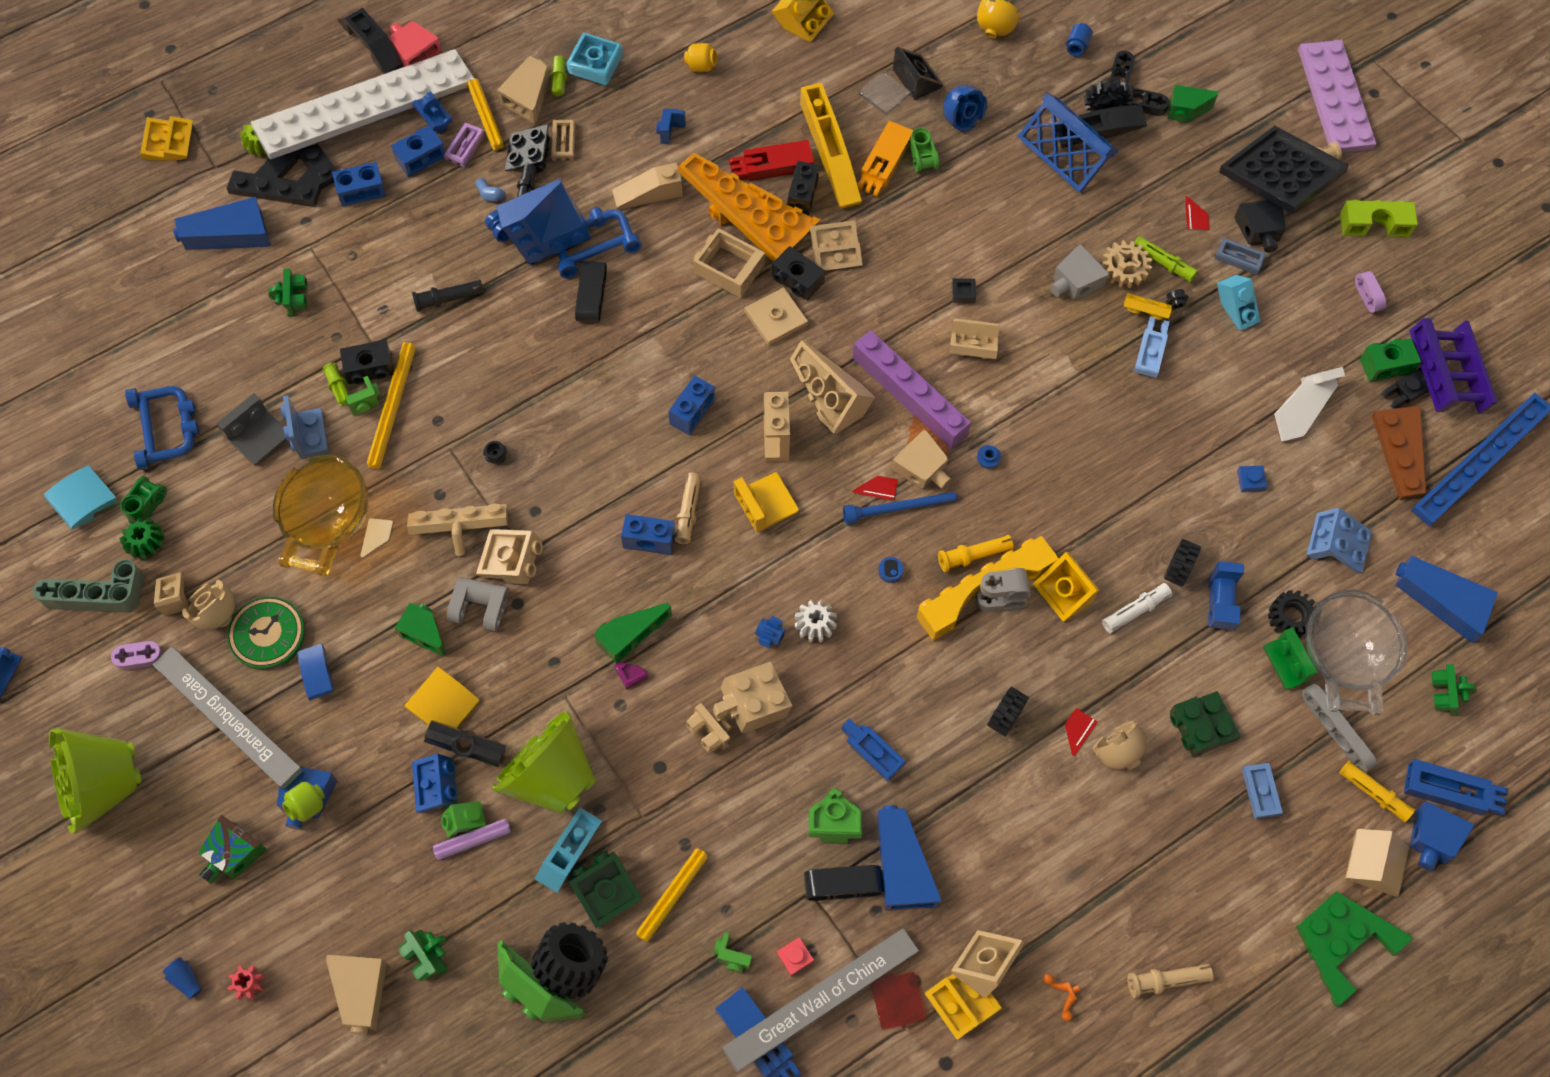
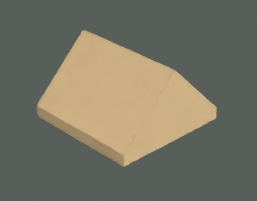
M1357 829L1345 879L1398 897L1409 846L1393 831Z
M977 930L951 971L958 979L983 998H986L1000 984L1023 947L1024 942L1023 940Z

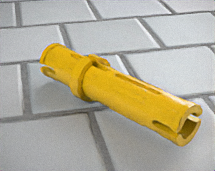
M1348 760L1340 770V775L1347 778L1380 803L1379 806L1382 809H1388L1404 823L1414 813L1415 809L1398 798L1396 792L1393 790L1389 791L1351 763V761Z

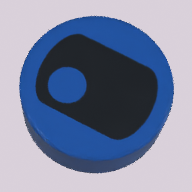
M894 557L883 559L878 570L880 578L887 583L899 581L903 575V564Z

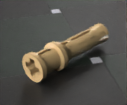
M1209 964L1163 972L1151 969L1150 973L1138 975L1129 973L1127 981L1132 997L1138 998L1140 994L1154 992L1155 994H1161L1164 989L1212 982L1213 972Z

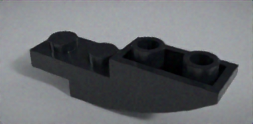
M1141 105L1112 107L1078 115L1105 139L1147 127ZM1065 124L1057 125L1058 138L1068 136ZM1080 138L1072 139L1073 145L1083 142ZM1068 140L1059 141L1061 149L1068 147Z

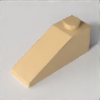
M677 163L654 167L612 189L617 210L683 197L682 180L680 173L677 171Z

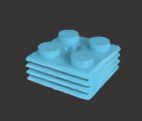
M583 33L567 61L568 73L607 85L623 56L622 44Z

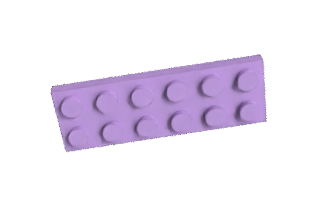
M1335 40L1300 44L1298 51L1328 144L1334 141L1337 142L1342 153L1374 150L1376 141L1343 41Z

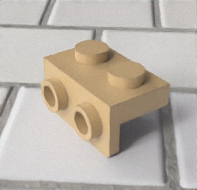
M955 318L953 320L949 353L959 356L969 355L983 359H996L1000 325Z

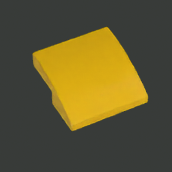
M170 116L169 121L147 117L140 158L157 161L187 159L193 120Z
M437 667L404 706L409 712L426 723L427 727H429L431 720H435L459 728L479 704L480 700L453 677Z
M953 974L944 978L925 992V995L957 1040L1002 1009L991 993L986 998H983Z

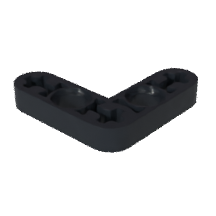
M1119 51L1116 54L1110 75L1111 81H1115L1114 77L1120 75L1125 78L1127 86L1129 85L1134 64V56L1131 52ZM1122 60L1126 61L1125 68L1121 67ZM1131 87L1132 96L1139 97L1143 101L1142 103L1131 101V105H1141L1145 114L1162 116L1166 113L1169 106V99L1166 95Z

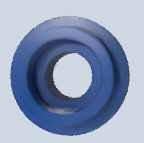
M985 445L978 450L977 461L982 467L991 469L1000 463L1001 453L996 447ZM985 454H991L993 457L988 458Z

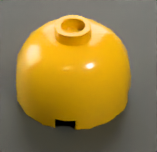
M981 0L977 11V22L987 37L995 39L1009 35L1015 29L1021 12L1017 14L1018 8L1004 0H996V2Z

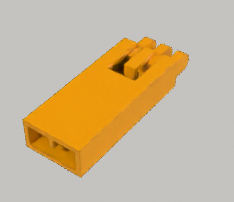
M888 121L861 169V179L857 185L859 190H862L866 184V193L870 194L872 189L875 188L873 196H879L883 187H887L910 145L911 134L914 130ZM881 159L882 162L885 160L889 162L883 173L879 172L883 168V163L880 162Z

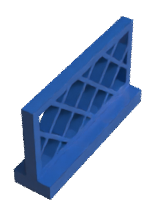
M1047 93L1042 99L1044 101L1017 137L1081 193L1110 157L1113 158L1118 150L1056 95ZM1048 109L1052 113V123L1042 124V114ZM1065 124L1068 136L1057 138V125ZM1052 126L1053 138L1043 140L1042 127ZM1031 129H1038V141H1030L1025 136ZM1072 139H1082L1083 150L1073 152ZM1068 140V152L1058 154V141ZM1053 142L1052 155H1045L1043 153V143ZM1096 152L1101 156V159L1096 165L1089 166L1088 153ZM1084 154L1083 167L1074 168L1073 155ZM1069 156V168L1061 169L1058 157ZM1084 170L1085 179L1079 185L1074 181V171Z

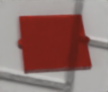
M914 972L896 976L890 974L889 977L876 980L870 984L881 1030L897 1026L905 1028L907 1024L926 1020Z

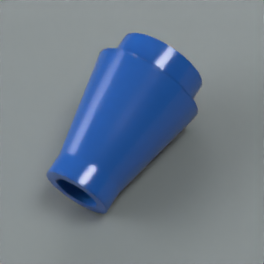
M179 957L163 970L166 976L165 980L186 995L189 1000L202 991L203 988L200 986L188 960L184 961Z

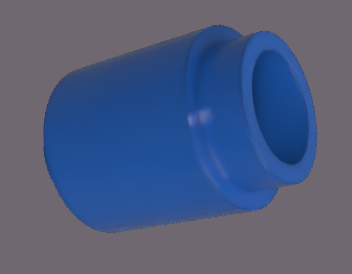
M1077 23L1072 27L1066 43L1069 54L1081 56L1086 52L1093 35L1091 27L1085 23Z

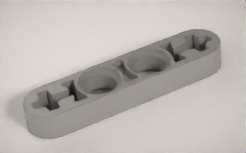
M1312 684L1302 691L1303 700L1349 760L1365 773L1377 765V761L1373 753L1326 693L1317 684Z

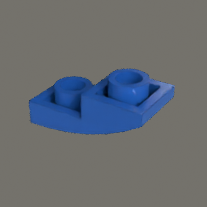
M321 643L298 651L301 675L309 701L333 693L332 673L328 669L326 649Z

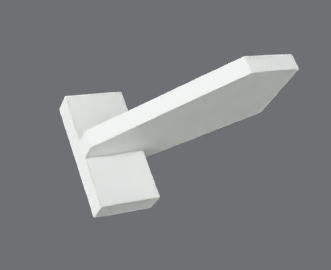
M1343 367L1301 378L1302 384L1274 414L1281 442L1302 437L1306 434L1337 388L1336 378L1345 376Z

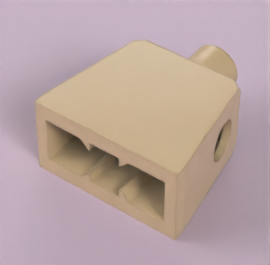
M925 429L892 461L891 469L922 489L931 481L943 489L951 480L943 471L948 462L947 456Z

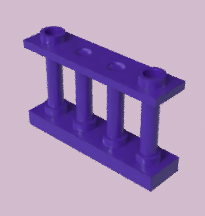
M1423 318L1409 330L1421 360L1420 365L1436 412H1445L1458 401L1474 402L1478 414H1482L1497 403L1469 321H1464L1453 331H1437L1431 318ZM1439 340L1453 341L1456 351H1442ZM1446 360L1460 361L1464 372L1449 371ZM1453 381H1467L1471 392H1456Z

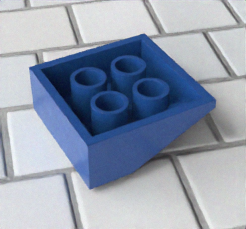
M561 179L496 206L502 228L529 265L555 253H560L576 244H581L591 238L584 215Z

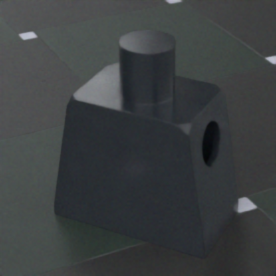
M1268 200L1239 204L1234 218L1247 243L1251 246L1262 244L1266 253L1277 250V242L1281 240L1286 228L1283 208Z

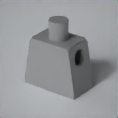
M1080 244L1056 267L1053 277L1055 283L1050 286V289L1056 297L1066 292L1071 299L1077 300L1105 287L1109 273Z

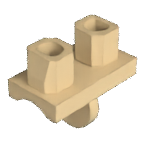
M702 703L698 704L695 707L694 714L686 721V727L694 735L703 728L707 731L708 735L701 739V744L708 753L719 747L724 750L729 746L727 742L730 737L726 732L732 728L727 722L731 715L716 719L713 710L709 713Z

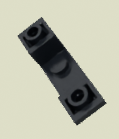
M364 8L354 9L338 19L340 25L349 35L355 33L369 49L374 64L383 74L404 66L387 34Z

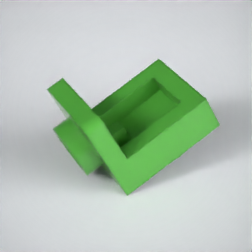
M368 376L363 377L367 389L345 397L353 416L364 414L370 409L380 406L377 399L381 395L376 382L371 383Z
M481 801L451 804L442 814L441 824L442 828L446 830L447 838H453L459 832L473 831L486 826Z
M724 932L722 939L717 938L714 954L718 955V963L727 965V970L742 973L743 970L749 971L752 956L727 949L730 933Z

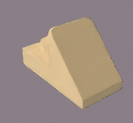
M181 572L156 579L154 605L165 616L182 612L183 609H188L189 607L184 594V578Z

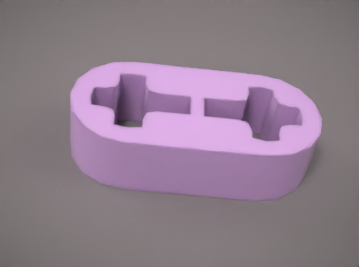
M1371 271L1357 274L1355 277L1356 288L1368 311L1374 313L1384 310L1386 298L1374 274Z
M153 641L120 645L111 653V661L118 669L126 671L153 667L152 664L163 655V650ZM152 649L155 653L151 654V658L148 659L145 655L149 654V650ZM127 653L130 657L125 658V662H122L120 658H123L124 654Z

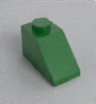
M1174 85L1169 102L1168 119L1188 123L1213 109L1218 91Z
M409 603L395 627L399 637L444 657L446 651L432 610L423 604L417 606Z

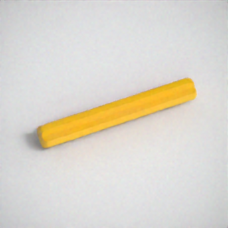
M477 78L468 80L467 84L492 149L495 151L503 149V140L479 80Z
M699 848L694 850L639 927L636 934L640 939L645 942L651 939L708 858L703 850Z

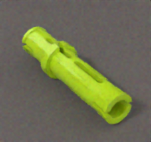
M1142 236L1135 240V247L1142 245L1141 251H1148L1147 257L1152 258V260L1167 268L1169 273H1175L1189 283L1196 277L1198 270L1181 261V257L1169 254Z

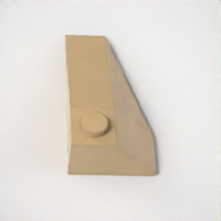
M805 340L800 341L790 360L800 381L805 383L809 391L808 397L810 401H813L816 405L819 419L833 434H837L862 418L875 399V396L859 381Z

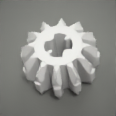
M810 600L808 601V607L805 605L800 606V612L795 613V619L797 620L795 629L801 630L800 637L803 638L809 635L808 641L810 643L814 637H817L820 643L823 642V635L830 638L832 636L831 630H835L837 623L834 622L837 615L831 612V605L823 607L822 600L818 602V605H814V602ZM814 619H818L817 624L812 623Z

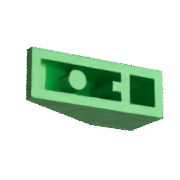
M664 603L614 618L608 624L606 622L603 623L594 635L596 644L618 664L672 616L671 606L668 603Z

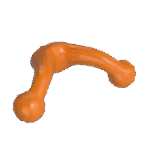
M1045 974L1043 977L1045 984L1069 993L1063 1008L1062 1019L1066 1022L1071 1021L1073 1015L1069 1010L1078 999L1075 992L1081 990L1079 985L1072 988L1069 982L1058 983L1054 981V977L1051 974Z

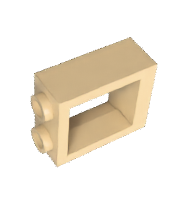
M718 228L713 235H709L704 248L695 254L693 258L694 274L741 298L765 266V252ZM720 247L747 261L735 279L708 265Z

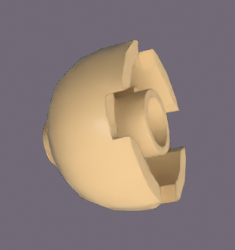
M216 580V584L213 586L206 583L188 599L191 604L188 609L182 610V615L191 624L202 630L225 627L230 623L235 610L234 595L220 580Z
M1130 721L1113 729L1115 733L1106 740L1104 737L1100 738L1092 748L1099 760L1111 769H1134L1141 763L1140 758L1145 753L1147 747L1146 738L1139 725Z

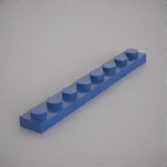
M1532 394L1421 499L1411 511L1430 527L1550 413V404L1538 394Z

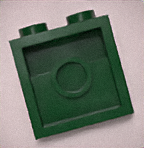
M1218 691L1200 698L1196 696L1174 705L1170 710V720L1173 726L1179 729L1182 735V744L1187 751H1190L1192 757L1236 741L1241 737Z
M605 850L593 858L595 863L585 868L584 864L576 867L570 872L572 877L567 879L595 928H598L642 900L614 851L608 853Z

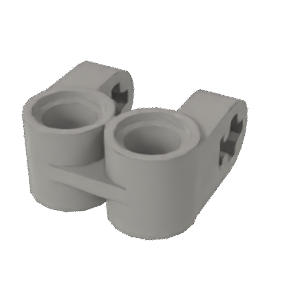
M1014 568L985 574L976 597L977 607L985 612L1017 610L1027 605L1026 598L1031 595L1026 569ZM992 580L994 584L998 585L989 586L988 583ZM984 595L992 599L990 604H987L986 600H982Z

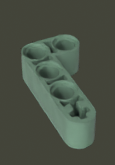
M123 559L114 565L110 582L42 579L34 585L32 593L48 609L131 612L139 603L143 574L134 562ZM132 571L129 576L125 577L128 572ZM77 592L74 597L70 598L73 593ZM102 593L98 599H95L98 594ZM127 594L125 599L120 600L123 595Z

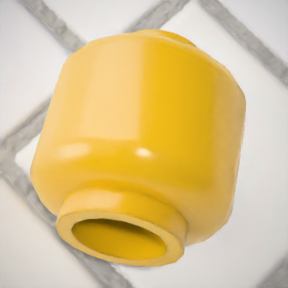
M693 43L689 46L688 51L684 53V62L692 72H710L717 65V51L709 43Z

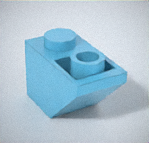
M1235 275L1217 283L1221 304L1238 330H1243L1260 322L1252 279Z

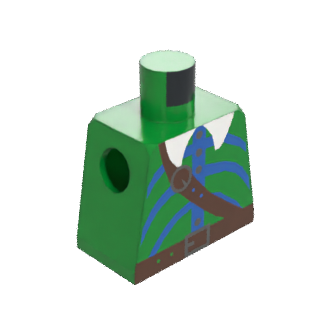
M221 815L199 850V854L209 861L199 876L211 885L221 872L235 879L267 849L259 841Z

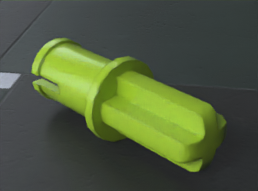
M563 56L554 57L553 71L550 74L552 80L551 92L556 97L564 95L565 81L568 77L566 73L567 60Z
M332 363L326 364L323 367V372L329 382L328 388L330 391H333L340 406H345L348 404L345 397L349 396L346 388V379L342 378L336 363H333V365Z

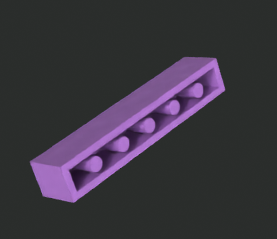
M870 330L854 343L852 358L950 450L968 436L971 422L874 332Z

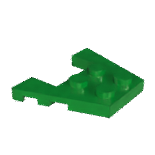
M1337 891L1296 926L1311 959H1314L1321 973L1320 978L1323 984H1326L1332 996L1331 1000L1336 1007L1340 1006L1356 991L1355 987L1337 969V966L1373 934L1393 956L1413 939L1407 933Z

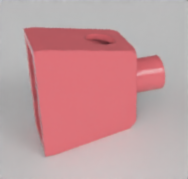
M410 22L404 27L399 23H394L390 27L389 31L392 35L389 37V40L402 60L404 67L442 53L439 38L416 22Z

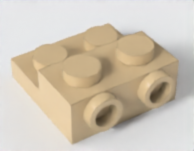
M490 529L476 574L481 578L503 579L506 583L528 584L530 577H534L536 573V566L534 564L536 555L542 553L541 539L533 531Z

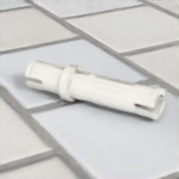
M1162 583L1154 590L1142 593L1134 602L1111 616L1104 618L1102 624L1105 630L1111 634L1141 614L1153 611L1159 603L1172 597V591L1167 584Z

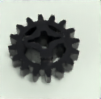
M1107 79L1105 83L1098 81V85H1091V90H1086V95L1084 96L1086 111L1090 112L1112 107L1129 106L1131 101H1133L1131 86H1127L1126 81L1119 83V79L1115 81Z

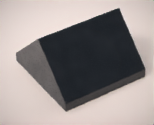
M901 47L895 49L893 71L914 100L939 90L944 86L922 55Z

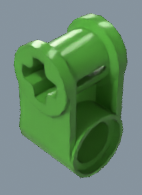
M925 128L915 129L911 134L909 146L915 172L918 173L922 169L927 168L939 169V157L930 132Z

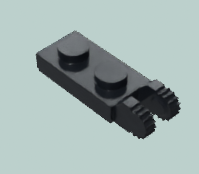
M1422 368L1396 381L1382 391L1381 395L1384 398L1396 392L1400 395L1391 403L1390 406L1393 409L1405 403L1409 404L1429 392Z

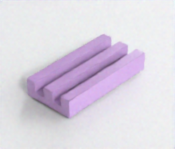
M465 122L445 152V160H452L454 164L460 163L461 167H465L485 137V130ZM471 130V132H470V134L468 135V137H467L466 139H464L465 136L467 135L468 131ZM461 144L462 146L460 147V149L458 150V152L456 153V155H454L455 151L457 150V148H458L459 145Z

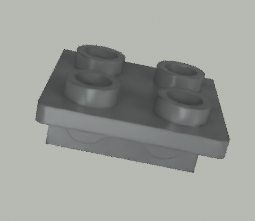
M255 393L216 423L223 436L254 466L258 465L287 441L284 434V426L266 410L261 399Z

